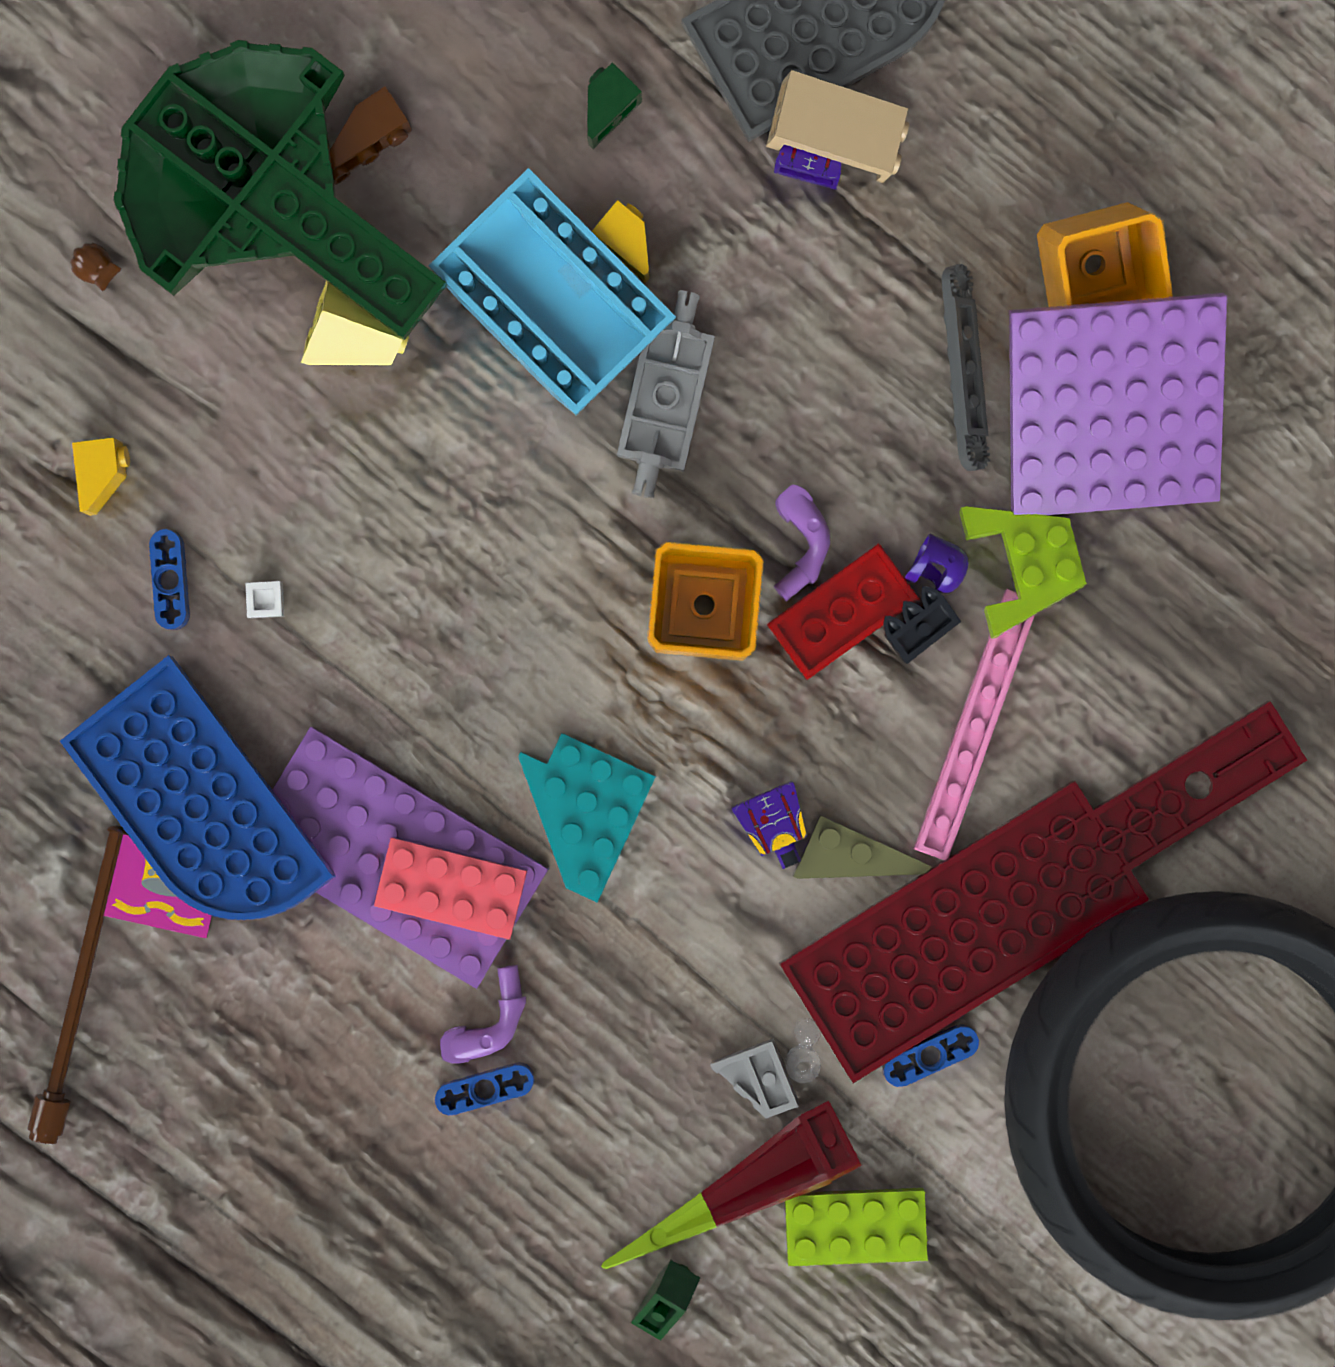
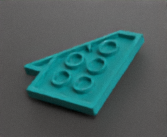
M561 733L547 764L520 752L518 758L566 889L598 903L656 776Z

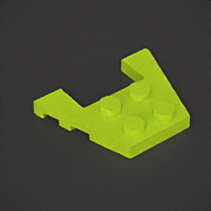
M967 506L961 507L959 510L966 540L996 534L1002 535L1018 597L1017 600L988 605L984 608L991 639L999 637L1004 632L1023 623L1033 615L1054 605L1087 584L1070 518L1038 514L1014 515L1012 511Z

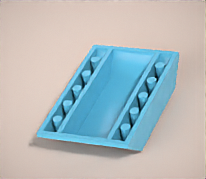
M529 168L429 264L431 270L447 283L446 287L457 300L554 398L575 415L591 402L676 318Z

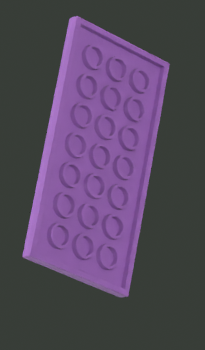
M314 727L309 728L273 788V792L336 875L316 893L476 989L507 939L375 907L374 902L390 838L394 837L528 870L514 926L549 869Z

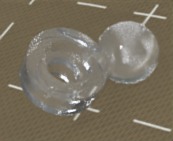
M804 1018L796 1023L793 1031L799 1045L792 1048L785 1059L788 1075L799 1083L813 1081L819 1075L821 1069L819 1056L812 1048L819 1041L821 1031L813 1019ZM800 1062H808L810 1064L809 1068L805 1071L799 1070L797 1066Z

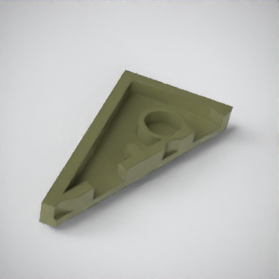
M819 816L802 853L801 862L798 863L793 873V877L808 879L918 875L928 872L931 866L825 817Z

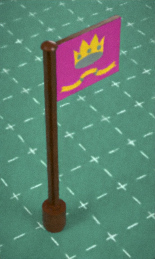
M114 825L107 829L110 832L48 1088L44 1090L43 1094L35 1095L27 1127L30 1131L29 1139L35 1142L56 1144L58 1137L63 1135L71 1102L64 1098L63 1088L105 916L208 938L213 916L189 906L172 893L121 826Z

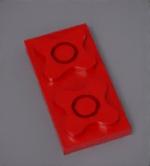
M878 543L766 625L804 678L808 680L882 627L885 616L895 617L900 614L903 601L915 603L919 600V597Z

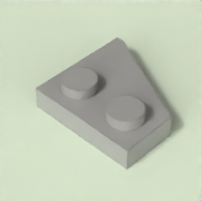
M774 1039L717 1059L710 1064L712 1070L716 1073L719 1072L734 1086L733 1089L743 1098L750 1100L753 1107L765 1118L791 1110L800 1104Z

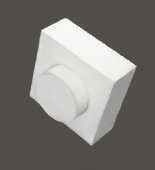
M283 582L245 583L247 618L284 617Z

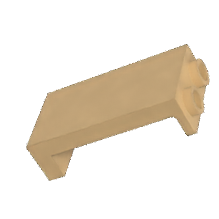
M791 70L781 84L766 147L779 151L785 144L877 174L876 181L883 183L892 174L895 175L899 169L902 155L898 154L900 142L905 140L909 129V122L905 121L908 108Z

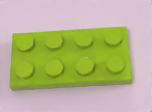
M924 1188L808 1192L785 1201L788 1266L928 1261Z

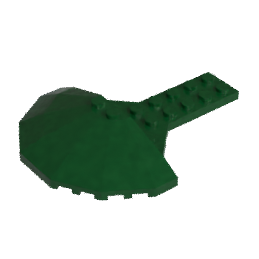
M244 40L234 41L230 43L229 47L213 53L208 51L200 54V58L182 65L177 63L169 66L121 128L122 146L120 159H118L117 170L119 171L117 191H114L113 201L121 216L127 238L131 242L136 255L139 269L174 296L205 267L295 256L405 340L445 289L447 283L336 199L325 111L345 77L344 72L310 47L299 49L282 47L281 44L272 43L269 45L251 44Z

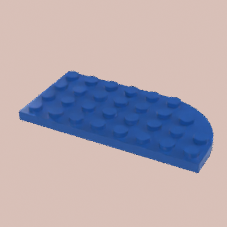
M168 655L60 740L63 747L162 882L179 899L203 913L232 920L261 919L274 916L299 905L336 877L335 873L173 656Z

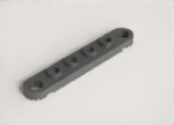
M957 264L945 268L942 273L944 322L947 332V355L950 363V388L953 394L954 425L956 427L958 455L964 469L971 472L987 467V462L990 461L987 457L990 456V453H987L989 446L986 445L988 426L975 299H972L973 288L971 286H974V282L970 281L973 277H969L971 272L967 270V266Z

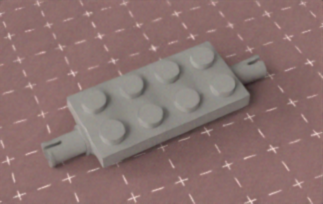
M678 291L674 311L676 318L639 356L617 451V457L634 460L639 464L634 489L632 490V494L641 496L644 483H647L644 497L654 498L659 469L665 467L682 472L685 470L715 340L714 335L695 330L696 327L693 325L700 295L693 292L690 294L688 305L685 306L688 291Z

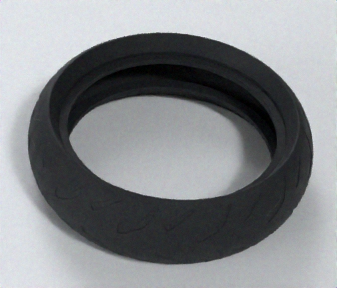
M1212 891L1163 897L1132 907L1109 918L1085 934L1081 940L1070 947L1053 965L1033 993L1020 1019L1011 1045L1005 1078V1124L1011 1156L1020 1183L1033 1210L1053 1239L1086 1272L1112 1290L1137 1303L1165 1313L1193 1319L1219 1321L1249 1320L1278 1315L1306 1306L1335 1290V1187L1320 1206L1301 1223L1267 1242L1228 1252L1207 1253L1176 1249L1148 1240L1131 1231L1104 1210L1088 1187L1079 1168L1069 1129L1068 1102L1073 1067L1090 1027L1107 1004L1128 984L1166 962L1189 955L1223 951L1268 957L1302 977L1322 996L1335 1013V928L1297 907L1274 899L1246 893Z

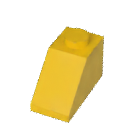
M617 200L592 232L636 277L646 283L649 279L645 223L641 220L644 216L632 204L628 203L624 206Z
M114 437L72 443L80 512L87 515H97L127 477L126 467L130 466L129 452L127 447L123 446V443Z

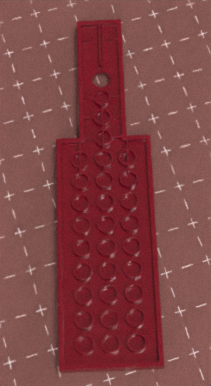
M1266 701L1092 809L1076 781H1071L950 856L947 860L937 864L928 872L916 877L782 960L779 964L854 1084L1060 956L1081 940L1085 934L1109 918L1147 902L1149 899L1131 870L1306 762L1307 758L1272 702ZM1198 771L1206 774L1211 782L1208 795L1201 799L1192 798L1185 788L1188 776Z

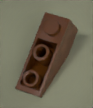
M386 86L355 106L333 143L330 155L334 185L345 181L350 176V171L359 165L366 166L374 162L379 157V152L388 146L396 147L408 138V133L412 131L407 118Z

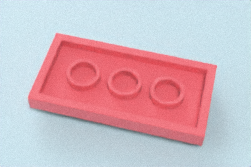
M392 837L390 838L374 906L510 940L528 870Z

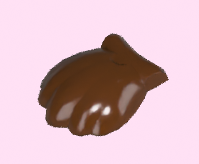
M85 243L82 247L74 249L73 258L70 262L72 272L76 277L85 282L96 284L102 292L122 269L112 262L106 250L97 243Z

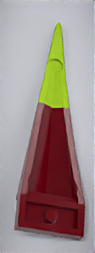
M829 1100L796 1117L721 1178L649 1231L604 1261L601 1267L604 1269L614 1267L832 1184V1181L861 1167L862 1164Z

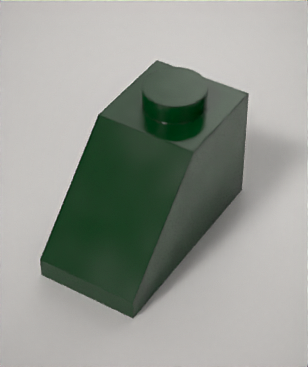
M613 62L606 69L603 67L599 68L589 79L587 137L588 145L592 149L598 146L642 103V91Z
M670 1260L658 1274L631 1323L661 1341L687 1311L701 1277L691 1272L687 1266Z

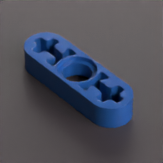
M162 529L155 532L149 542L155 619L165 629L179 630L188 623L190 618L185 546L179 534L168 529ZM167 536L170 541L175 542V547L169 549V559L177 560V565H159L160 560L167 561L166 552L159 549V544L164 543ZM168 570L175 571L179 577L177 586L171 590H166L161 585V576ZM163 594L168 596L180 594V600L173 599L174 609L180 610L181 613L180 616L175 617L173 624L170 619L164 617V612L170 611V600H162Z
M955 1025L924 1039L882 1066L883 1075L893 1086H907L974 1055L979 1046L978 1036L966 1025ZM958 1033H962L965 1037H971L967 1041V1049L962 1050L959 1046L949 1049L953 1054L949 1058H947L945 1048L939 1043L943 1039H945L947 1045L955 1043ZM928 1046L937 1047L940 1051V1058L934 1065H926L921 1061V1052ZM914 1053V1059L921 1068L920 1071L915 1072V1068L911 1066L904 1070L905 1076L899 1079L896 1074L890 1076V1072L894 1070V1062L899 1061L901 1065L909 1064L912 1061L908 1055Z
M518 1062L446 1082L438 1089L435 1095L436 1107L441 1113L451 1116L524 1096L532 1089L535 1080L534 1072L527 1064ZM519 1070L521 1076L527 1075L528 1079L524 1081L523 1088H518L516 1083L509 1084L504 1088L507 1093L501 1094V1083L496 1075H503L502 1082L513 1078L514 1071ZM482 1079L491 1081L495 1087L493 1096L490 1098L479 1097L475 1091V1085L478 1081ZM469 1084V1096L473 1103H467L468 1096L458 1099L456 1107H451L450 1102H443L442 1098L447 1095V1090L451 1089L453 1094H460L466 1090L463 1085Z

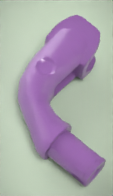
M794 484L790 485L778 496L775 505L786 523L791 521L805 536L809 549L795 563L796 567L773 586L786 602L809 582L811 584L816 582L830 546V530L823 515L814 504L810 494L802 487Z
M518 965L498 968L501 999L498 1000L500 1007L499 1022L486 1028L467 1030L466 1026H459L446 1031L440 1039L441 1056L444 1061L457 1064L469 1062L471 1059L484 1057L499 1051L511 1041L526 1004V996H522Z

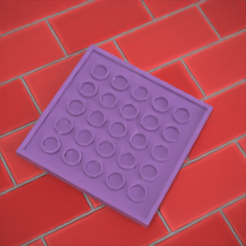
M1224 293L1009 310L1011 511L1014 515H1057L1220 501L1227 296Z

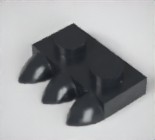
M922 586V606L910 601H903V621L892 616L884 617V636L906 664L961 623V620L944 596L934 588Z

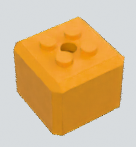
M1129 202L1043 224L1037 233L1048 307L1173 297L1162 220ZM1092 255H1099L1101 258L1100 268L1093 273H1087L1085 269L1087 259Z
M665 542L656 550L648 644L656 653L743 661L755 650L763 559L755 550ZM705 595L713 600L714 610L710 614L700 615L696 612L694 602L699 596Z

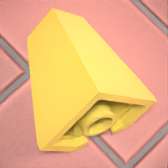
M325 282L316 307L317 311L312 327L309 329L305 341L301 363L307 365H392L396 354L404 353L409 335L403 340L329 282Z

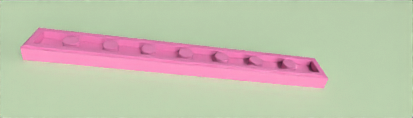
M1006 589L1001 603L1017 600V593ZM1035 615L1004 632L997 638L991 639L989 634L914 845V850L942 860L949 858Z

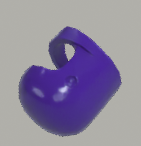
M930 533L924 540L911 569L906 573L904 579L915 583L921 576L932 581L935 584V590L940 593H950L959 587L966 576L969 565L968 556L959 546ZM932 563L945 567L943 574Z

